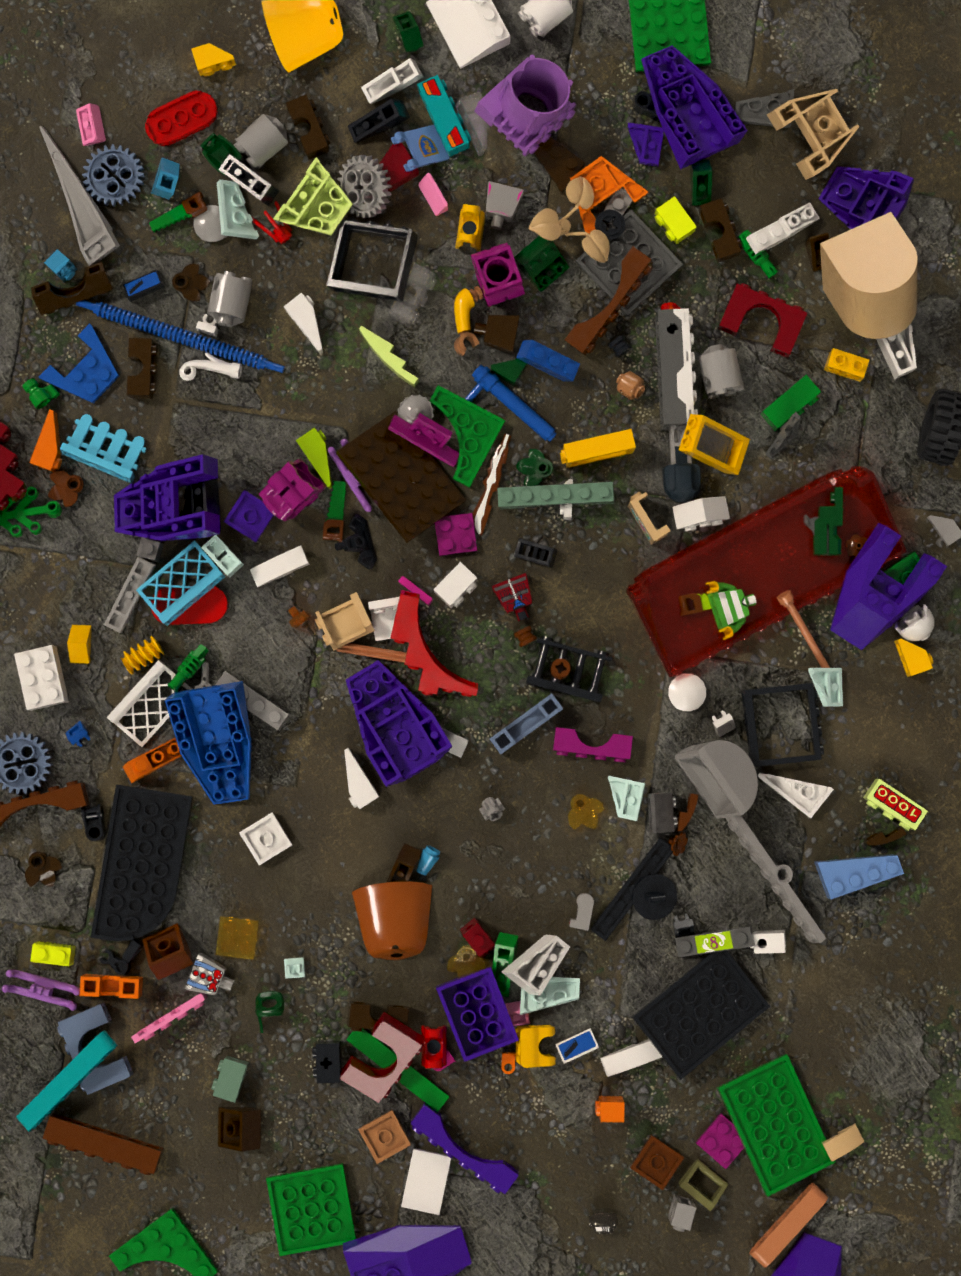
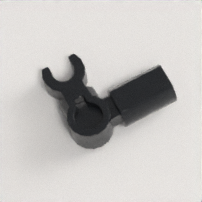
M133 939L123 953V958L115 957V953L111 949H106L105 952L109 954V959L106 960L102 957L99 960L103 964H110L117 974L123 975L130 971V963L134 962L144 945Z

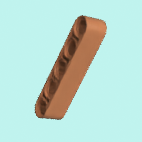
M811 1183L752 1247L749 1254L764 1268L770 1265L826 1203L828 1196L817 1185Z

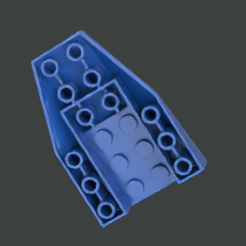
M243 681L172 693L165 699L180 754L213 805L248 800L250 798L251 735Z

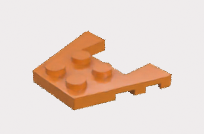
M602 156L570 178L571 181L580 176L584 177L592 186L594 192L593 204L588 209H583L579 206L584 230L589 234L592 230H595L596 220L591 210L624 187L634 203L648 194L646 189Z

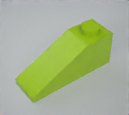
M314 427L298 438L296 442L330 490L332 488L327 445L324 442L327 438L321 430L317 432Z

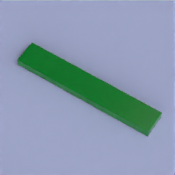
M363 1028V1031H352L346 1039L381 1068L392 1065L397 1059L393 1050L372 1036L365 1028ZM412 1065L401 1073L402 1076L399 1082L437 1112L450 1097Z

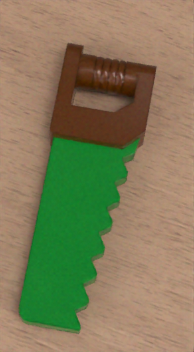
M201 192L196 193L182 201L181 205L151 221L149 225L153 233L156 230L160 231L161 228L165 229L166 226L180 222L182 219L185 220L187 217L195 218L206 212L207 206L203 200V194ZM197 203L198 207L192 208L191 205Z
M333 481L335 485L332 486L333 491L331 493L333 496L330 497L331 502L329 504L331 507L328 508V518L324 522L323 540L342 542L346 483L343 481ZM331 527L340 528L339 533H327Z

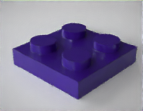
M244 490L227 515L224 523L257 543L274 515L266 508L263 501Z

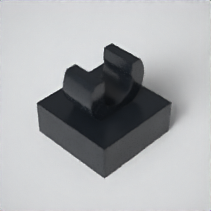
M687 913L684 914L685 920L679 921L677 915L674 916L675 938L694 934L693 920L689 919Z

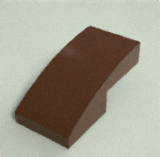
M689 793L687 811H679L677 831H682L690 821L696 808L697 794Z

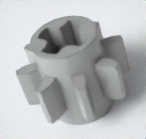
M489 797L482 802V808L479 810L485 820L496 821L501 818L502 811L505 808L499 798Z

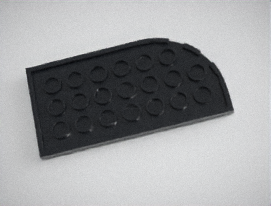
M116 784L90 938L108 941L133 940L154 930L168 916L178 891L193 796Z

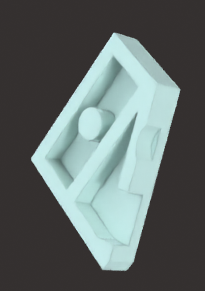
M808 668L823 707L843 706L842 668Z
M608 776L618 817L638 821L645 783Z

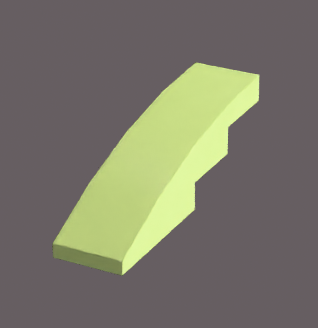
M361 326L359 328L360 333L373 352L398 377L415 388L419 380L416 376L404 370L406 361L392 354L394 345Z

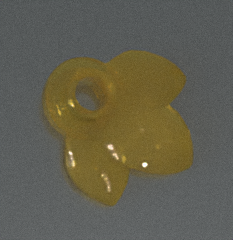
M583 794L575 795L571 799L572 809L568 813L569 824L574 830L581 823L595 829L598 823L596 813L602 812L604 806L597 799H588ZM578 800H582L584 802V805L582 807H578L576 805Z
M471 946L461 947L457 955L452 956L447 963V970L450 972L457 971L458 977L486 968L484 960L476 955ZM464 954H469L470 957H469V958H464L463 955H464Z

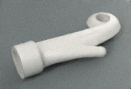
M206 352L205 355L209 360H191L184 363L179 370L180 377L186 381H190L195 377L196 368L240 379L242 364L228 363ZM191 369V373L186 375V370Z

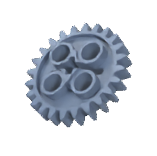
M112 144L110 150L105 145L103 152L98 148L97 155L91 153L93 159H86L89 166H83L87 173L82 174L87 179L83 183L85 186H88L86 190L88 193H91V197L93 199L97 197L98 203L104 200L105 206H108L109 202H111L113 207L116 206V202L123 206V200L130 203V196L136 199L134 192H141L138 185H144L140 179L145 178V175L141 173L144 168L139 165L141 163L140 159H135L136 154H130L129 148L123 152L122 145L116 150L114 144ZM111 160H118V163L115 166L109 165ZM105 164L114 175H117L119 180L122 183H124L126 187H122L118 183V181L114 177H111L108 171L105 170L101 165ZM126 172L131 173L130 178L123 179V175ZM98 173H104L102 179H96ZM112 186H118L115 192H109Z
M21 732L20 737L17 733H13V738L6 735V742L0 739V784L3 783V790L9 787V793H13L16 789V793L19 795L23 789L25 794H29V788L34 792L36 791L35 785L42 787L41 780H48L45 774H51L47 767L53 766V764L48 763L52 756L46 755L50 749H43L46 744L45 742L38 743L40 737L33 739V734L29 733L26 737L25 732ZM27 747L32 748V755L30 757L25 755ZM9 750L14 754L11 761L6 759V753ZM37 758V762L9 768L4 767L6 764L17 763L20 760L27 761ZM32 765L36 768L34 776L28 773V769ZM13 769L17 772L15 780H12L9 776L10 771Z

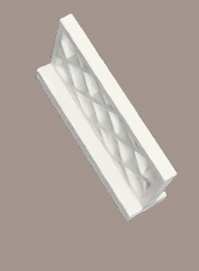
M160 659L107 716V719L117 725L141 747L147 743L169 718L168 711H162L161 700H165L168 697H161L160 687L168 685L160 684V675L166 671L171 675L172 680L176 674ZM184 682L182 686L187 690H192V688ZM158 687L159 698H147L148 688ZM145 693V698L139 699ZM159 700V711L148 712L147 701ZM137 701H145L146 712L134 713V704ZM132 707V713H127ZM162 713H167L162 719ZM148 714H160V722L157 725H149ZM132 715L133 726L125 727L119 722L123 716ZM134 715H146V725L135 726ZM147 728V736L143 741L136 737L135 729Z

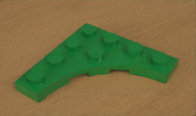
M438 385L430 402L451 422L459 443V461L453 480L470 488L505 420Z
M173 1208L109 1255L120 1272L133 1264L153 1260L176 1264L189 1271L193 1276H214L218 1272L215 1265Z

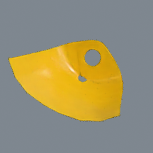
M334 0L262 1L263 13L280 62L288 73L337 46L343 38L340 15ZM333 8H335L337 12V19L335 17ZM331 18H333L334 24L330 23Z

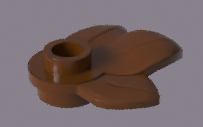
M65 471L51 473L49 477L55 485L50 490L48 497L53 500H63L65 507L74 505L78 500V493L84 488L83 479L78 475H69ZM74 481H77L78 483L76 488H72V483Z

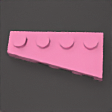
M205 993L196 995L141 1029L131 1038L134 1043L139 1042L143 1038L145 1041L150 1039L159 1028L163 1031L171 1026L170 1021L175 1018L179 1021L188 1015L187 1011L191 1008L196 1010L205 1004L204 1000L208 997Z

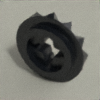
M605 210L597 216L595 229L602 231L609 241L618 239L625 229L624 217L618 211ZM614 219L613 226L615 228H610L606 231L607 225L605 223H609Z

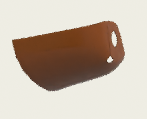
M412 881L387 882L368 885L352 892L363 941L368 953L372 957L386 960H402L420 954L423 951L428 934L432 885ZM397 945L399 948L392 949V946ZM394 953H401V954H403V955L400 956V957H392V956H391V954H394Z

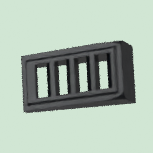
M519 538L514 557L552 568L557 555V549ZM524 544H526L527 549L525 555H521L524 548ZM532 546H533V547H535V548H534V552H533V555H532V558H531V557H529V555H530V552H531V549H532ZM542 549L540 559L538 560L537 556L539 550ZM547 551H549V555H548L547 561L545 562L544 560H545Z

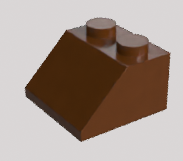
M178 923L142 939L149 968L158 980L194 964L190 949Z

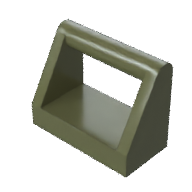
M699 1159L693 1163L678 1182L681 1188L709 1211L714 1208L728 1186L726 1181ZM697 1168L719 1186L711 1198L689 1182Z

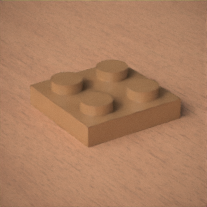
M393 1109L358 1129L377 1164L411 1145Z

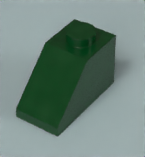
M410 11L393 17L401 43L406 52H415L424 46L419 27Z
M710 159L700 160L690 165L692 206L711 202L712 167Z

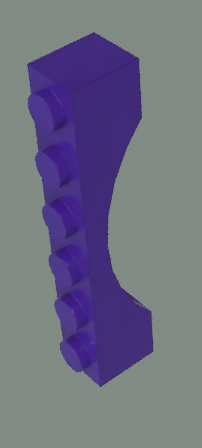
M425 1102L411 1120L412 1129L419 1135L425 1134L429 1137L427 1140L436 1147L437 1145L441 1146L447 1156L457 1158L463 1168L473 1170L475 1172L474 1175L483 1182L485 1180L491 1184L490 1187L495 1192L506 1194L519 1176V1171L504 1160L482 1159L463 1150L448 1134L443 1124L441 1113L435 1111Z

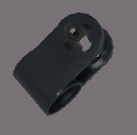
M645 91L637 93L632 103L634 111L660 122L651 94ZM643 99L646 105H640L637 100Z
M102 804L90 808L81 807L86 837L90 841H102L106 836ZM97 827L100 830V835L94 838L92 830Z

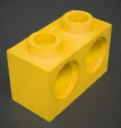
M833 348L829 352L824 371L860 382L865 376L869 359Z

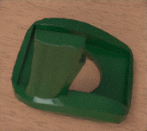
M267 991L257 995L255 1013L258 1017L260 1033H263L262 1017L280 1016L283 1014L284 999L281 992ZM274 999L277 1001L274 1007L265 1008L262 1006L265 1000Z

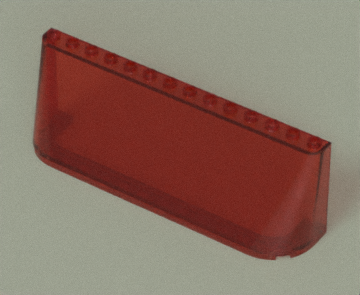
M852 466L851 469L844 472L842 469H838L811 481L649 567L634 578L635 583L628 585L626 593L667 675L670 678L672 676L676 677L689 667L697 666L704 659L714 657L719 651L731 648L736 642L748 639L751 634L765 630L768 625L782 621L790 612L787 607L780 605L777 599L781 593L788 590L791 591L794 596L793 604L799 612L802 607L814 604L819 598L831 595L836 589L842 587L846 571L856 558L847 554L848 548L845 545L846 541L851 539L853 535L857 534L868 539L878 523L889 527L898 534L899 531L874 472L862 466ZM835 487H843V526L837 527V535L841 538V555L814 556L813 534L803 524V517L805 515L810 519L818 517L819 506H833V503H830V492H833ZM901 537L881 568L885 563L896 560L907 552ZM716 581L731 584L737 589H742L744 596L754 594L756 605L748 607L750 615L746 617V622L731 638L723 640L725 634L723 631L719 633L720 629L717 628L712 609L680 616L681 607L678 596L693 593L700 594L701 596L704 593L708 595L707 591H710V586L706 585V582ZM687 598L689 611L694 610L693 601Z

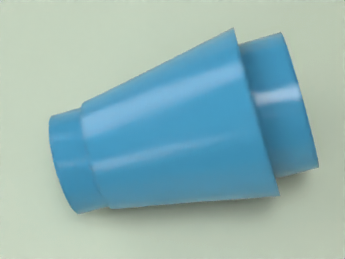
M427 845L422 850L416 871L427 876L428 872L439 860L440 851Z

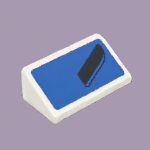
M591 1028L555 1044L564 1064L599 1048Z

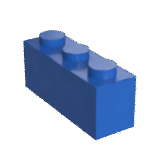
M523 340L516 357L563 382L574 381L580 363L534 340Z

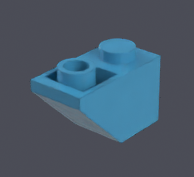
M161 158L151 194L168 200L174 195L180 164Z
M58 249L44 262L63 282L72 279L77 270L73 263Z

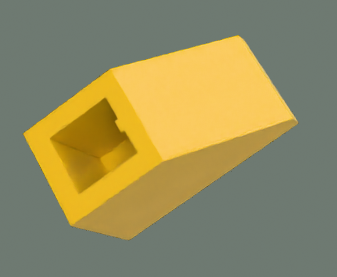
M210 43L191 49L200 76H211L216 71L230 70L236 65L232 54Z

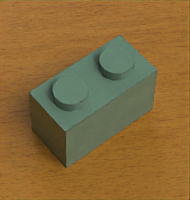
M226 1056L224 1060L221 1059L217 1071H220L219 1077L214 1079L211 1088L214 1090L213 1096L235 1103L238 1099L249 1062Z

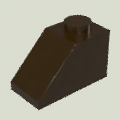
M404 843L387 882L408 881L422 851Z

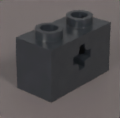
M317 1041L316 1047L312 1048L313 1059H316V1066H313V1078H317V1083H340V1041ZM328 1057V1061H331V1063L326 1067V1064L322 1063V1061Z

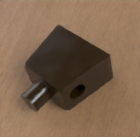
M488 315L487 324L475 323L474 334L484 335L485 346L513 355L519 316Z

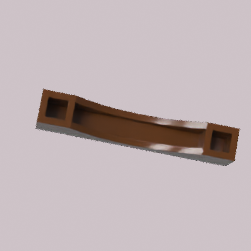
M633 246L621 262V279L617 292L611 302L595 317L576 324L565 338V341L584 356L587 353L590 354L596 347L595 342L598 338H602L606 334V327L609 323H613L617 319L620 308L628 304L629 296L633 290L637 291L641 286V279L652 271L653 261Z
M78 780L66 783L67 787L60 788L58 785L48 788V792L41 794V791L30 793L29 798L23 799L22 796L12 798L11 803L4 804L3 801L0 802V827L10 816L32 805L48 804L67 811L90 805L84 783H78Z

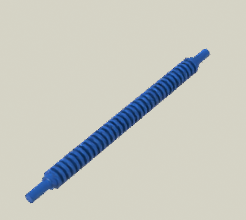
M82 300L76 303L77 306L92 310L98 317L101 316V318H106L116 323L120 322L122 325L125 323V326L134 327V329L139 328L140 331L148 332L149 334L153 333L155 336L158 335L168 340L172 339L174 342H181L183 345L186 344V346L195 347L198 350L200 348L201 351L205 349L207 353H214L216 356L219 354V357L228 358V360L233 359L234 362L238 360V363L247 364L249 367L252 365V368L256 367L258 370L267 368L283 373L285 366L267 361L264 355L259 357L258 353L255 354L252 351L250 353L249 350L245 352L243 348H236L234 345L231 347V344L222 343V341L217 342L216 339L212 341V338L207 336H198L197 333L189 332L188 330L184 331V329L173 325L170 326V324L165 325L164 322L156 321L155 319L151 320L149 317L137 315V313L128 312V310H123L113 305L109 306V304H104V302L92 303Z

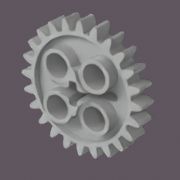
M359 155L348 159L347 164L342 165L344 170L339 171L342 177L337 178L341 182V185L338 186L353 204L350 208V214H356V217L370 218L381 214V210L386 209L385 203L390 202L386 197L392 195L388 191V188H391L392 185L387 184V181L391 178L385 176L388 170H382L384 164H378V159H372V156Z

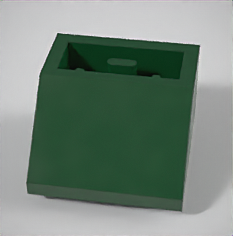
M541 236L534 239L514 257L521 271L540 292L545 290L569 269L568 264L554 242L548 241Z

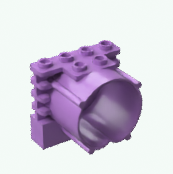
M530 55L478 102L474 112L490 127L495 125L498 128L497 131L506 135L505 139L511 140L515 144L514 147L516 149L520 148L523 151L522 155L526 157L529 153L531 155L535 153L539 148V144L541 142L545 143L551 137L550 133L552 131L557 132L564 124L563 121L565 119L570 120L576 113L574 109L577 104L575 102L571 103L568 100L573 81L568 80L564 71L555 63ZM522 94L532 95L543 102L548 112L531 110L524 106L518 100V97Z

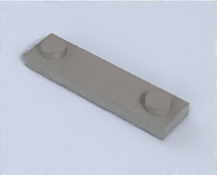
M137 557L104 623L105 626L121 634L123 633L141 597L136 590L150 579L156 565Z

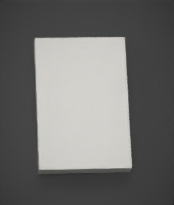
M413 1148L401 1207L439 1215L451 1161L449 1156Z

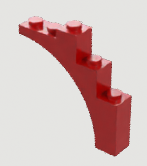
M401 590L390 638L394 639L397 643H409L404 665H408V668L414 670L423 669L418 691L431 696L433 694L437 695L438 688H442L443 691L449 693L456 691L461 692L463 696H476L478 683L468 681L448 670L436 659L426 644L418 615L420 594Z

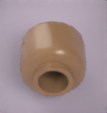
M632 371L620 374L616 380L618 384L617 391L630 400L638 399L645 390L644 380Z

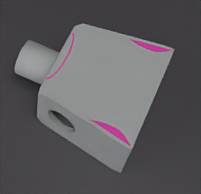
M491 181L488 182L486 216L492 218L491 228L501 230L503 221L512 222L523 198V189Z

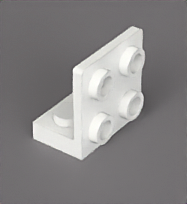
M399 597L368 602L376 641L391 639Z

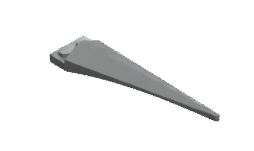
M40 126V131L54 163L69 207L80 251L88 265H94L120 245L112 232V227L45 127Z

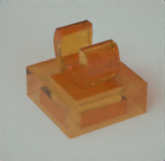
M295 606L288 610L293 617L288 622L294 629L310 618L306 611L299 613Z

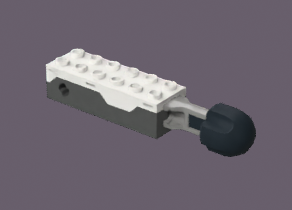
M670 302L662 304L661 310H658L655 316L661 431L669 430L671 465L665 466L662 469L663 486L668 497L675 502L685 503L697 497L701 490L700 466L692 464L691 456L678 451L690 414L698 415L697 409H694L697 393L696 390H693L696 374L695 371H692L695 355L694 352H691L694 336L693 333H690L691 326L693 325V316L689 314V308L681 309L676 303Z

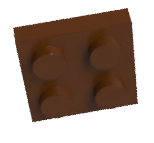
M651 1134L630 1168L663 1190L683 1161L684 1156Z

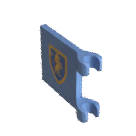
M434 125L406 132H396L394 137H391L394 145L406 141L414 158L408 160L407 164L403 165L406 172L449 159Z

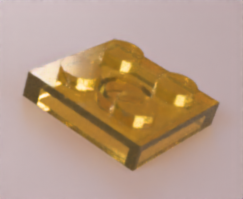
M220 916L215 955L254 960L259 920Z

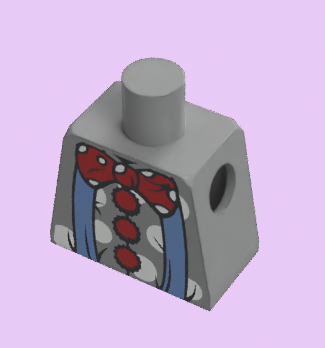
M199 953L185 989L217 995L220 988L231 991L235 980L224 977L227 967L207 955Z

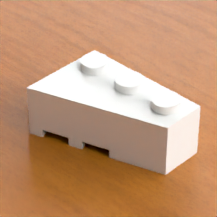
M911 324L894 336L876 339L894 379L909 374L917 368Z
M544 935L506 967L502 973L528 994L540 996L570 946L558 936Z

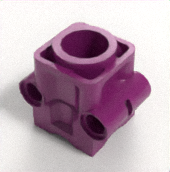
M507 242L492 247L490 250L486 249L471 254L475 274L488 307L504 302L506 299L510 300L525 294L519 270L510 245L508 246ZM495 270H500L506 273L508 277L502 282H494L489 279L488 275Z
M297 459L294 462H287L280 471L276 472L267 481L268 484L259 495L266 508L274 516L287 521L295 518L305 507L313 503L327 486L310 472L308 465L302 459Z

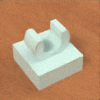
M304 957L284 959L285 979L305 977Z

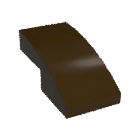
M902 827L896 828L886 836L882 831H878L862 842L864 845H881L906 835V832Z

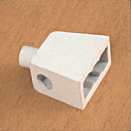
M785 930L753 932L755 946L743 948H754L755 954L785 953ZM759 939H765L767 944L760 945Z

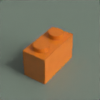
M599 1096V1101H595L596 1116H599L600 1122H624L625 1102L623 1097Z

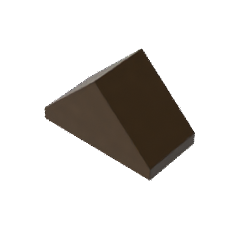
M828 233L809 237L805 243L813 271L822 269L820 243L829 240Z

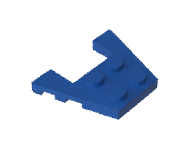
M89 323L78 337L92 350L65 378L51 365L47 367L39 378L94 404L117 380L119 374L93 326Z

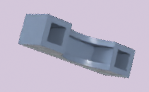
M551 693L491 737L490 741L501 755L563 708Z

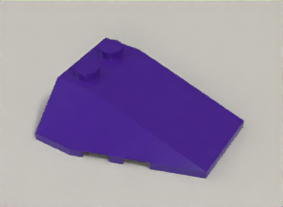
M837 166L818 199L850 230L889 212H892L896 220H898L907 205L914 178L897 171L880 172L875 169L868 171L861 170V168Z

